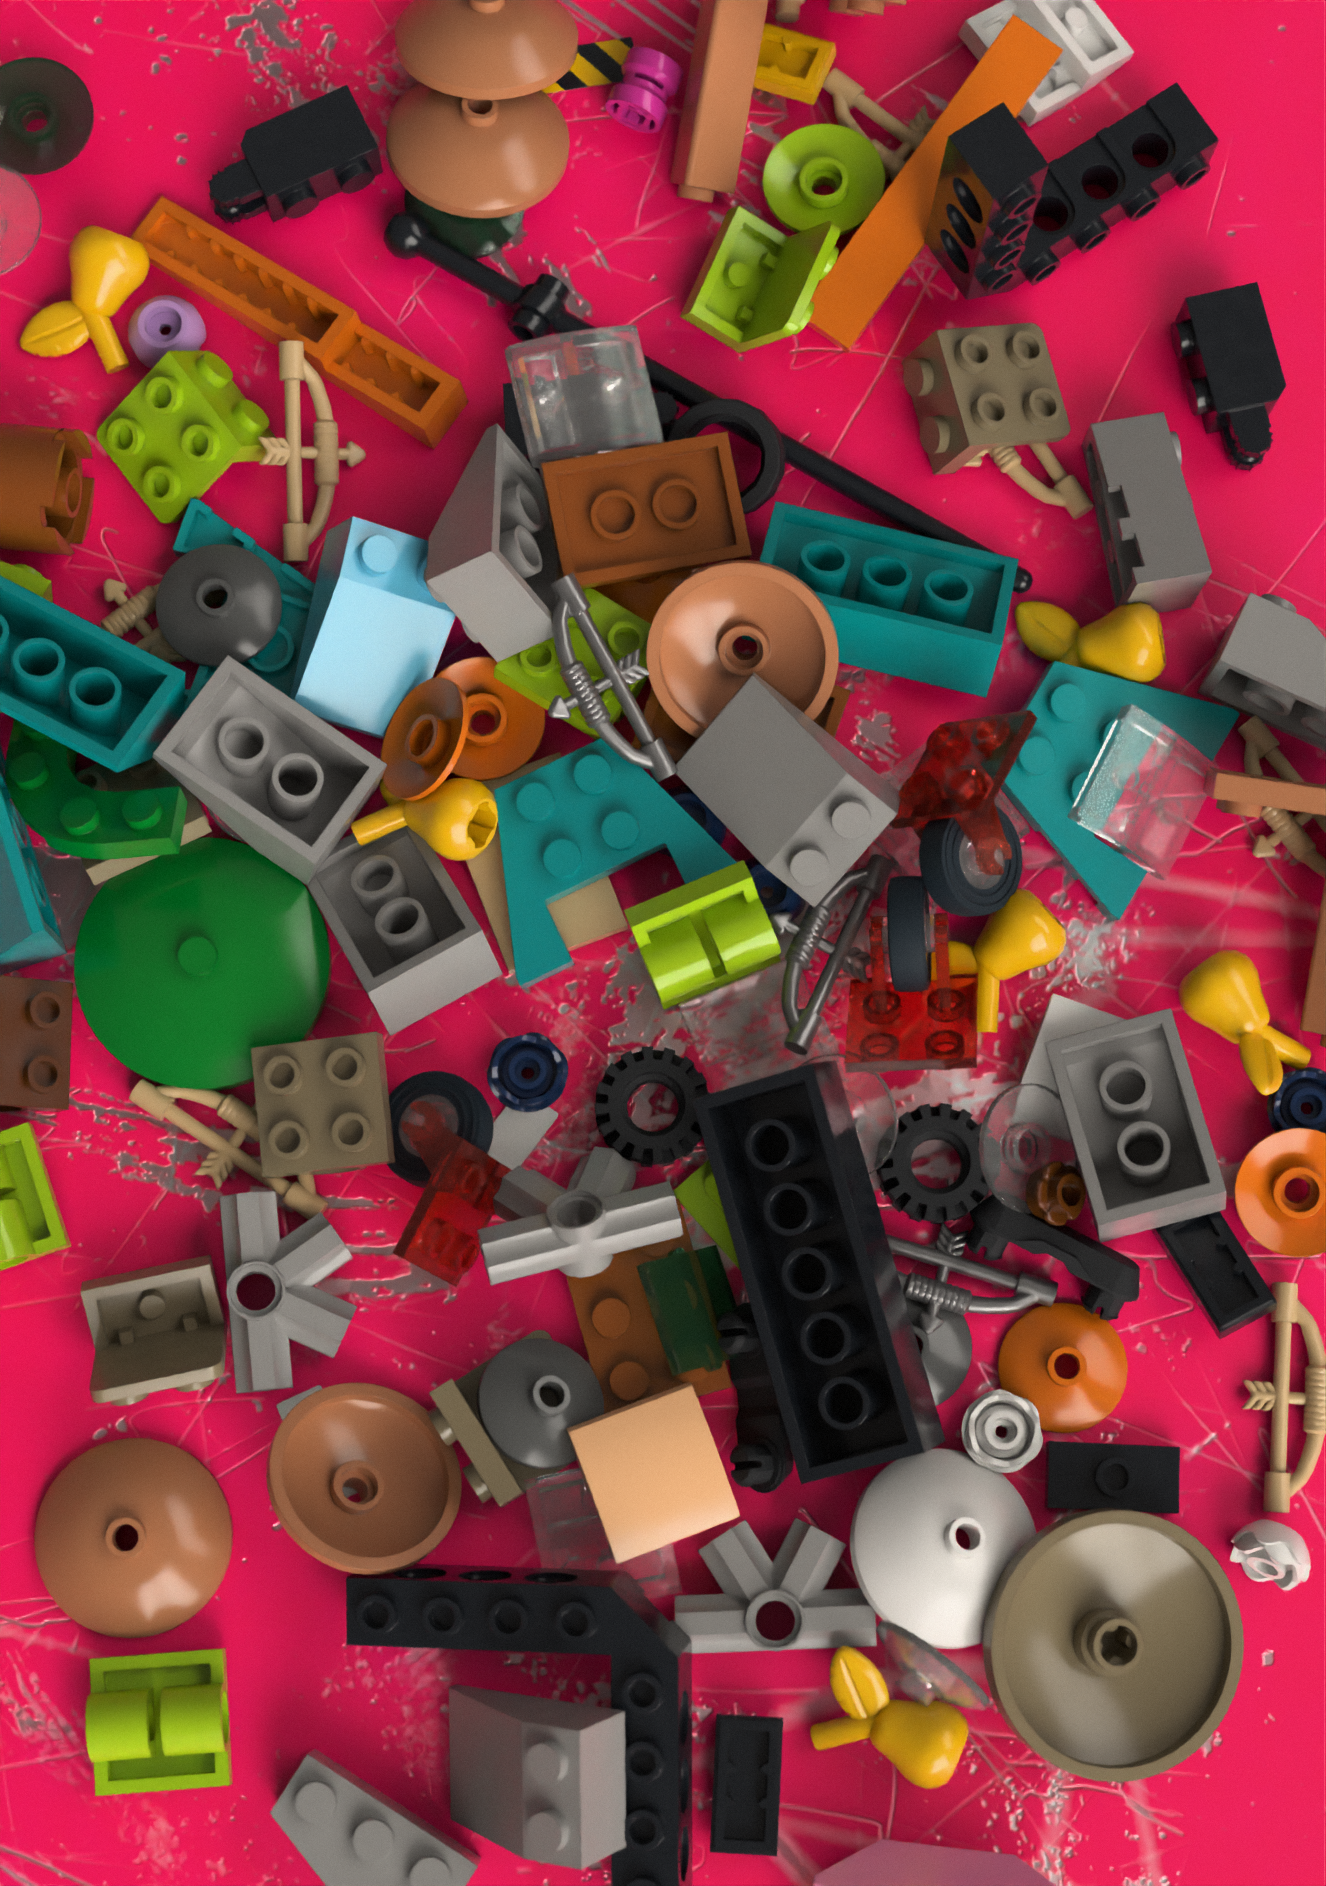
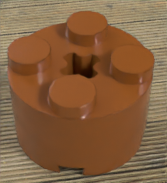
M13 423L0 424V549L71 556L75 552L69 546L70 543H83L89 529L94 502V478L83 477L81 458L93 459L89 441L83 431L79 429Z

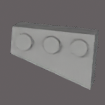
M1164 412L1090 424L1083 440L1082 448L1115 608L1122 604L1137 602L1150 605L1158 613L1191 608L1203 586L1206 585L1212 569L1194 513L1192 498L1187 490L1181 470V445L1176 431H1169Z
M313 1749L305 1756L270 1812L271 1816L326 1886H466L481 1861L480 1856L317 1749Z

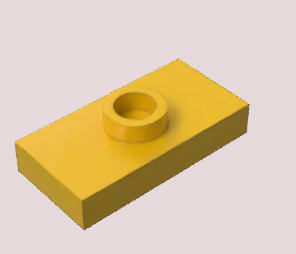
M764 23L753 88L814 105L836 57L835 43Z

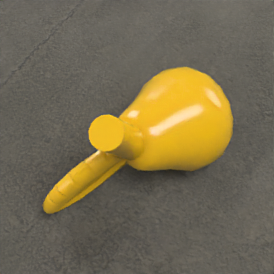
M90 225L78 231L70 244L71 300L53 303L39 311L26 325L19 341L20 347L31 354H38L42 357H57L75 351L91 337L107 374H112L125 369L130 364L109 317L113 316L126 299L144 282L149 271L150 260L143 244L110 230Z
M1026 601L1019 603L1015 608V623L1017 624V630L1019 635H1021L1022 641L1033 653L1050 662L1058 661L1140 684L1153 681L1161 675L1166 666L1165 643L1160 616L1148 604L1137 602L1119 605L1102 618L1083 628H1080L1069 613L1047 602Z
M452 778L443 781L432 793L414 801L403 800L394 796L388 791L383 779H381V794L389 806L351 823L355 838L361 846L408 826L421 836L439 855L449 860L466 861L481 854L491 842L497 827L498 811L492 792L484 784L474 779Z
M1017 888L1003 908L989 914L974 947L950 940L931 942L932 965L929 989L946 994H958L974 989L972 1031L997 1033L1000 980H1007L1027 970L1045 966L1054 961L1064 950L1067 941L1066 929L1030 890ZM926 945V958H928V945Z
M1221 950L1198 965L1181 981L1178 994L1180 1005L1185 1013L1193 1021L1212 1029L1233 1044H1239V1054L1243 1067L1261 1094L1270 1095L1279 1089L1283 1079L1281 1062L1295 1070L1303 1069L1310 1061L1311 1051L1309 1048L1267 1025L1270 1014L1262 993L1258 971L1246 954L1237 950Z
M843 1645L838 1648L830 1664V1686L839 1705L849 1715L812 1725L811 1738L815 1748L818 1751L870 1738L871 1743L914 1785L925 1789H933L946 1784L956 1768L967 1740L969 1728L964 1715L959 1709L941 1701L889 1699L886 1683L875 1665L861 1652L852 1647Z

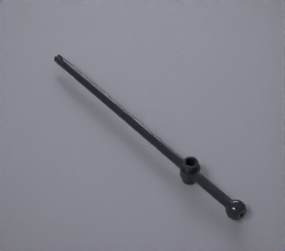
M409 210L398 212L388 223L383 241L387 249L395 257L409 260L420 256L512 308L514 314L508 322V328L521 341L530 345H538L544 335H551L555 332L657 391L660 390L664 393L667 391L669 395L673 394L675 401L689 409L696 404L714 398H721L566 311L564 304L570 297V291L556 277L549 274H540L534 284H527L524 287L431 235L427 221L419 213ZM716 422L719 426L760 448L757 439L748 428L736 422ZM779 431L786 450L785 463L907 532L998 554ZM1018 565L1013 591L1024 593L1030 589L1033 578L1029 571Z

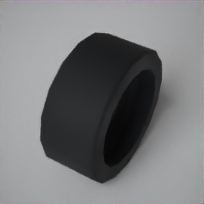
M714 398L696 404L675 421L666 442L696 437L706 426L719 421L736 422L748 428L757 439L762 453L761 468L754 482L744 491L740 492L744 515L758 510L774 496L784 476L786 450L779 429L764 411L741 400Z

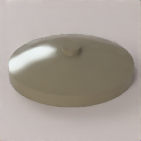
M1100 1508L1077 1512L1055 1521L1032 1536L1016 1552L1000 1575L990 1599L984 1622L983 1662L986 1679L994 1702L1008 1727L1025 1746L1043 1760L1071 1774L1097 1781L1126 1782L1152 1777L1180 1764L1195 1753L1210 1738L1226 1715L1234 1698L1243 1664L1244 1637L1241 1613L1234 1590L1218 1561L1201 1542L1183 1528L1160 1517L1129 1509Z

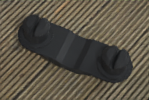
M995 1192L970 1211L974 1225L969 1235L965 1237L968 1248L973 1253L977 1254L979 1249L985 1246L987 1248L984 1254L985 1259L990 1261L1001 1259L1007 1244L1011 1242L1033 1254L1046 1253L1064 1262L1071 1274L1090 1283L1084 1296H1081L1083 1306L1089 1313L1093 1314L1097 1307H1102L1100 1318L1106 1321L1114 1320L1119 1317L1118 1314L1125 1302L1136 1301L1139 1298L1140 1268L1133 1260L1066 1225L1056 1226L1049 1224L1044 1219L1036 1217L1029 1207L1022 1202L1003 1193Z
M749 1302L738 1305L732 1312L723 1313L717 1323V1331L722 1333V1337L718 1338V1344L725 1353L729 1354L731 1380L737 1389L739 1406L735 1419L738 1445L732 1450L730 1455V1463L733 1462L735 1464V1469L731 1473L738 1485L751 1487L756 1492L769 1493L776 1490L791 1473L794 1459L751 1305Z

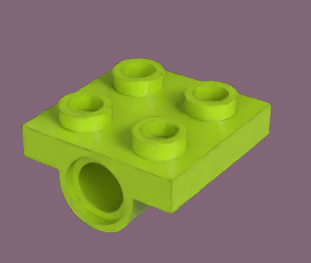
M592 588L582 589L591 605L587 610L615 662L621 657H625L628 653H632L640 648L639 664L647 669L646 650L651 624ZM573 617L568 618L571 643L576 659L583 662L594 683L603 678L604 674ZM554 637L499 661L494 668V678L546 710L549 709L556 695L562 696L563 699L571 695L559 674L561 666L556 653ZM648 676L637 680L632 685H628L635 700L643 689ZM610 687L599 693L611 714L609 721L613 725L614 722H620L624 718L625 713ZM578 706L569 710L571 712L569 719H562L595 740L601 738L594 728L587 726Z
M744 860L624 910L663 1010L781 961L779 956L781 949Z
M29 1122L0 1131V1271L71 1247L34 1127Z
M226 1648L89 1659L91 1693L88 1695L86 1702L85 1729L90 1761L94 1762L95 1796L230 1786L233 1784Z

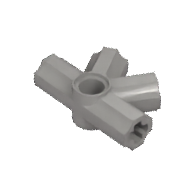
M594 1146L593 1151L589 1155L581 1157L567 1190L534 1169L527 1171L523 1167L517 1166L502 1177L501 1186L493 1197L496 1215L507 1222L478 1229L477 1231L490 1286L557 1268L562 1273L572 1277L593 1276L602 1272L610 1265L615 1253L681 1237L683 1235L681 1217L670 1181L632 1190L636 1180L634 1163L622 1157L615 1148Z
M258 1191L220 1196L219 1203L227 1284L226 1295L229 1307L236 1394L293 1388L289 1339L334 1359L357 1308L356 1305L314 1286L353 1259V1256L321 1212L280 1240L276 1191ZM254 1274L269 1278L276 1290L272 1303L258 1311L247 1309L237 1298V1290L241 1281L247 1276Z
M795 1518L773 1562L747 1520L729 1529L699 1549L698 1553L722 1589L723 1594L675 1595V1623L692 1639V1654L840 1648L843 1645L852 1648L876 1647L875 1610L867 1601L861 1588L824 1589L846 1544L818 1528ZM774 1601L787 1605L795 1618V1625L791 1634L779 1641L766 1639L760 1634L756 1626V1617L760 1608Z

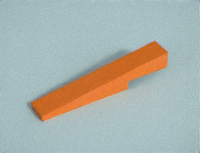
M1014 14L839 255L831 271L816 287L811 301L814 302V311L807 323L808 326L847 354L850 352L915 258L920 255L926 246L924 240L948 136L1004 102L1016 119L1056 63L1063 49Z
M163 196L160 197L130 237V239L143 244L149 254L150 264L279 348L280 341L304 342V358L320 376L433 450L469 402L460 380L362 323L356 310Z

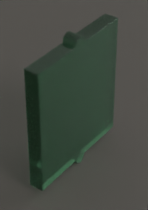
M717 1245L685 1252L683 1248L678 1247L669 1251L668 1257L636 1266L672 1376L703 1367L707 1372H713L722 1367L723 1361L739 1357L738 1354L725 1353L718 1344V1338L722 1337L721 1331H717L718 1320L723 1313L732 1312L737 1305Z

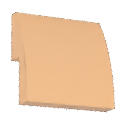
M690 1382L566 1428L586 1488L592 1497L611 1555L616 1564L740 1517L718 1450Z

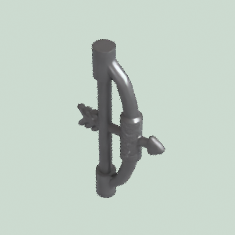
M572 572L551 583L550 585L557 596L552 616V632L556 653L561 666L559 674L571 695L565 699L560 695H556L548 709V715L551 718L569 719L571 717L569 710L578 706L587 726L594 728L602 740L621 758L631 764L649 769L656 782H660L675 774L679 770L662 738L655 737L628 685H632L637 680H641L649 675L648 669L639 664L640 648L632 653H628L625 657H621L615 662L587 610L591 605L574 573ZM573 617L604 674L603 678L594 683L583 662L576 659L571 643L568 618ZM611 687L639 739L641 747L635 749L609 721L611 714L608 712L599 693Z
M873 854L866 867L845 873L815 908L812 905L808 906L800 925L791 921L792 914L790 912H775L769 916L770 923L778 935H783L785 931L794 935L784 957L787 963L781 994L782 1011L789 1028L784 1046L791 1052L799 1055H806L822 1022V1018L819 1015L841 968L845 973L851 974L852 977L860 979L863 983H868L865 968L877 962L878 959L870 956L867 952H861V949L857 947L851 948L872 901L879 899L893 869V862L882 855ZM857 886L856 890L859 894L836 943L833 944L822 938L832 916L830 911L849 889ZM818 948L830 956L806 1008L798 1009L797 1001L802 969L808 968L814 952Z
M941 1223L938 1240L935 1244L936 1249L886 1234L892 1253L938 1267L935 1280L913 1272L906 1275L897 1270L904 1297L925 1304L928 1303L926 1312H919L917 1315L921 1329L927 1335L932 1334L943 1325V1319L938 1317L940 1308L959 1313L960 1315H964L967 1312L977 1314H1010L1019 1312L1035 1303L1051 1307L1054 1302L1058 1288V1282L1023 1271H1020L1019 1275L960 1257L964 1252L965 1237L968 1236V1230L954 1234L951 1233L944 1223ZM953 1271L1014 1290L1013 1297L973 1296L971 1290L947 1284L949 1272Z

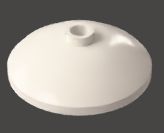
M935 1448L925 1453L897 1459L878 1472L861 1494L853 1514L850 1531V1553L854 1572L863 1594L875 1612L890 1627L906 1638L929 1647L959 1649L983 1642L986 1612L998 1579L1016 1552L1037 1532L1023 1498L1002 1473L993 1472L984 1466L978 1465L968 1453L952 1449ZM957 1528L964 1530L968 1534L970 1539L968 1550L963 1549L957 1543L955 1537Z

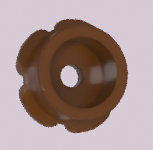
M1052 1161L1044 1167L1038 1168L1030 1175L1026 1184L1025 1196L1030 1211L1036 1217L1044 1219L1051 1225L1061 1226L1066 1223L1067 1219L1074 1220L1078 1217L1085 1202L1086 1189L1079 1171L1074 1166L1067 1165L1065 1167V1164L1061 1161Z

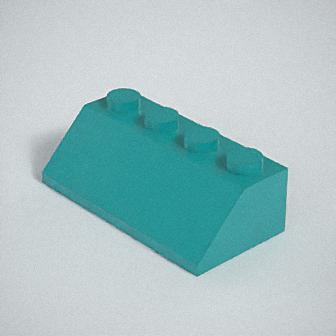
M775 501L760 562L772 564L792 573L805 582L821 599L831 616L837 633L840 663L987 697L1003 644L1019 559ZM742 636V639L755 642V640L749 636Z
M0 575V711L117 773L150 760L155 750L184 713L186 672Z
M1 743L0 975H4L66 954L67 951L28 828L14 806L7 790L5 780L6 759Z

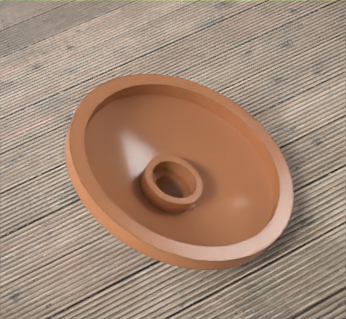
M414 0L404 9L395 27V48L398 59L407 72L434 90L467 99L500 100L537 92L562 78L576 59L578 52V30L569 11L557 0Z
M418 82L401 96L395 104L387 123L386 151L389 163L397 179L412 195L425 204L461 217H503L534 206L549 195L558 185L568 163L570 140L567 124L557 105L542 90L516 98L477 100L445 94Z
M731 560L712 564L694 572L677 584L666 596L654 617L649 631L646 660L652 689L659 703L676 724L690 735L698 738L753 672L810 719L814 720L826 705L834 688L838 672L839 645L834 623L828 610L817 594L805 582L792 573L772 564L752 560ZM740 636L753 638L757 643L756 651L751 654L740 653L735 648V639Z
M344 1383L329 1386L312 1393L300 1401L287 1414L278 1427L268 1451L266 1480L270 1501L280 1523L302 1549L317 1560L336 1569L354 1574L380 1575L410 1567L424 1559L438 1546L447 1535L457 1516L462 1492V1480L458 1458L453 1445L447 1446L428 1417L426 1409L404 1394L387 1387L369 1383ZM349 1487L356 1490L360 1495L361 1502H352L347 1499L343 1493V1488Z
M126 1438L103 1443L91 1448L70 1462L52 1482L45 1494L35 1526L34 1547L38 1570L46 1589L56 1604L68 1616L84 1627L100 1634L119 1638H141L164 1633L180 1626L196 1615L210 1601L224 1579L233 1547V1524L227 1499L212 1473L198 1459L179 1447L145 1438ZM127 1524L133 1526L138 1533V1542L129 1551L122 1550L116 1542L117 1531Z

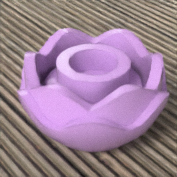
M173 295L157 296L142 303L134 311L128 325V341L140 362L151 369L169 350L199 351L206 339L205 324L197 309L185 299ZM169 327L171 332L168 335H162L160 333L161 329Z

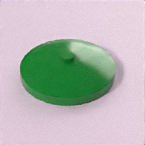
M197 838L180 846L179 854L160 855L108 879L96 894L85 913L75 947L74 977L77 995L86 1020L96 1037L114 1057L139 1076L159 1085L178 1088L222 1091L253 1082L251 1048L306 1041L321 1017L331 985L332 952L329 935L324 919L307 888L300 880L254 850L250 845L224 838Z

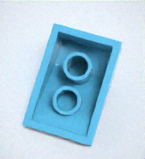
M354 516L327 531L291 690V699L326 723L384 740L388 725L404 698L416 686L433 678L456 617L445 602L440 603L433 598L426 586L424 569L427 567L428 540Z

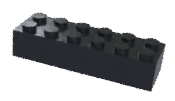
M836 1060L810 1063L692 1099L801 1484L925 1453L945 1442V1436Z

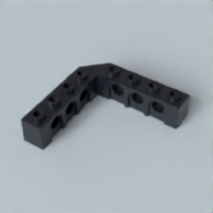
M1176 82L1110 127H1105L1098 131L1094 137L1064 156L1047 163L1010 110L1002 102L948 136L924 242L966 300L1009 292L1027 280L1031 285L1038 284L1053 274L1061 265L1060 259L1077 248L1081 253L1094 249L1110 235V227L1126 217L1131 222L1141 219L1160 203V196L1177 185L1181 190L1188 189L1200 181L1211 169L1209 162L1219 139ZM1140 153L1151 155L1158 161L1159 166H1142L1134 159L1133 155ZM1087 185L1101 186L1109 193L1110 197L1106 199L1092 198L1084 191L1083 187ZM1039 216L1050 217L1059 224L1060 229L1055 231L1042 230L1034 224L1032 219Z
M414 1564L393 1573L380 1575L352 1573L346 1578L347 1645L611 1655V1709L625 1711L626 1847L611 1854V1886H692V1639L673 1619L669 1622L644 1595L646 1591L627 1571Z

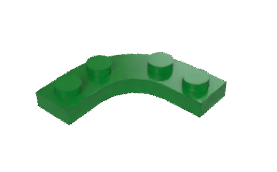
M14 719L5 762L7 790L26 826L29 825L31 829L44 837L50 847L72 856L89 859H122L179 854L188 804L180 786L122 792L94 790L76 780L77 751Z

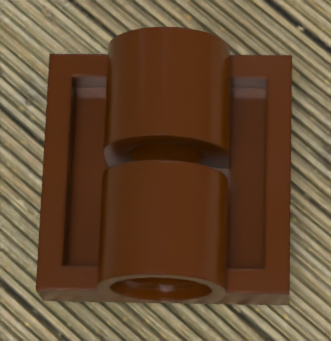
M0 975V1112H20L26 1110L62 1112L69 1110L73 983Z

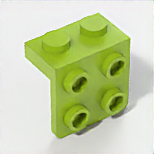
M739 205L729 209L680 317L738 353L789 337L792 334H798L807 325L813 314L814 302L811 301L818 282L831 271L837 260L839 250L835 247V244L841 233V228L833 222L827 221L788 237Z
M169 350L97 430V439L155 517L162 523H175L180 520L186 513L191 498L198 500L232 463L261 461L266 453V449L258 437L276 438L269 429L270 422L264 411L258 405L245 398L232 381L233 373L223 359L210 351Z

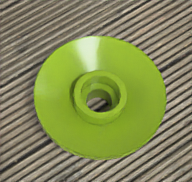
M836 124L809 125L788 134L771 151L763 171V191L769 209L783 225L797 233L831 221L841 228L840 235L847 234L862 225L883 196L885 189L884 165L873 144L857 131ZM827 185L832 187L835 192L829 195H818L814 193V190L819 186Z

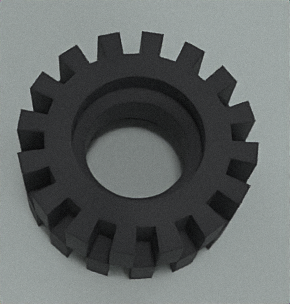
M653 1046L642 1047V1051L633 1054L629 1051L621 1055V1060L616 1064L611 1063L605 1070V1075L602 1081H599L596 1090V1123L599 1132L604 1137V1142L609 1148H615L626 1160L641 1163V1167L652 1168V1165L663 1164L664 1167L674 1164L675 1160L682 1156L685 1158L703 1138L692 1099L710 1094L706 1087L707 1081L702 1072L698 1073L694 1068V1062L686 1056L683 1059L675 1055V1050L664 1047V1051L653 1050ZM658 1083L669 1088L675 1095L678 1103V1113L675 1120L667 1128L660 1131H646L636 1126L630 1119L627 1103L633 1091L641 1085Z
M940 1103L936 1107H930V1104L918 1106L916 1110L910 1113L907 1111L890 1127L878 1150L879 1157L876 1163L877 1175H880V1188L884 1196L888 1195L893 1201L892 1206L899 1213L902 1210L911 1215L909 1219L917 1222L925 1220L931 1221V1224H941L953 1219L955 1221L963 1217L987 1195L991 1188L992 1178L996 1173L997 1164H994L993 1161L996 1151L994 1143H989L986 1137L987 1129L982 1123L977 1125L971 1119V1113L964 1109L961 1112L953 1110L950 1104ZM927 1140L945 1141L957 1151L961 1168L958 1178L950 1186L940 1189L930 1188L920 1183L915 1177L911 1167L912 1154L919 1144Z

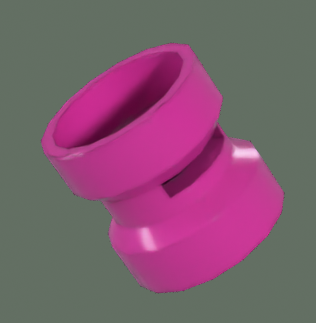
M632 47L628 50L621 66V72L624 77L621 83L612 87L605 103V109L617 122L628 128L644 133H657L661 130L667 116L668 109L665 104L667 98L677 93L683 79V70L672 58L659 51L645 47Z

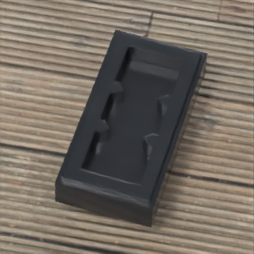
M1220 1211L1153 1229V1234L1219 1340L1276 1310V1299Z
M1048 1441L1046 1442L1045 1508L1085 1510L1120 1508L1138 1512L1179 1514L1180 1447Z
M716 1713L710 1852L777 1856L783 1717Z

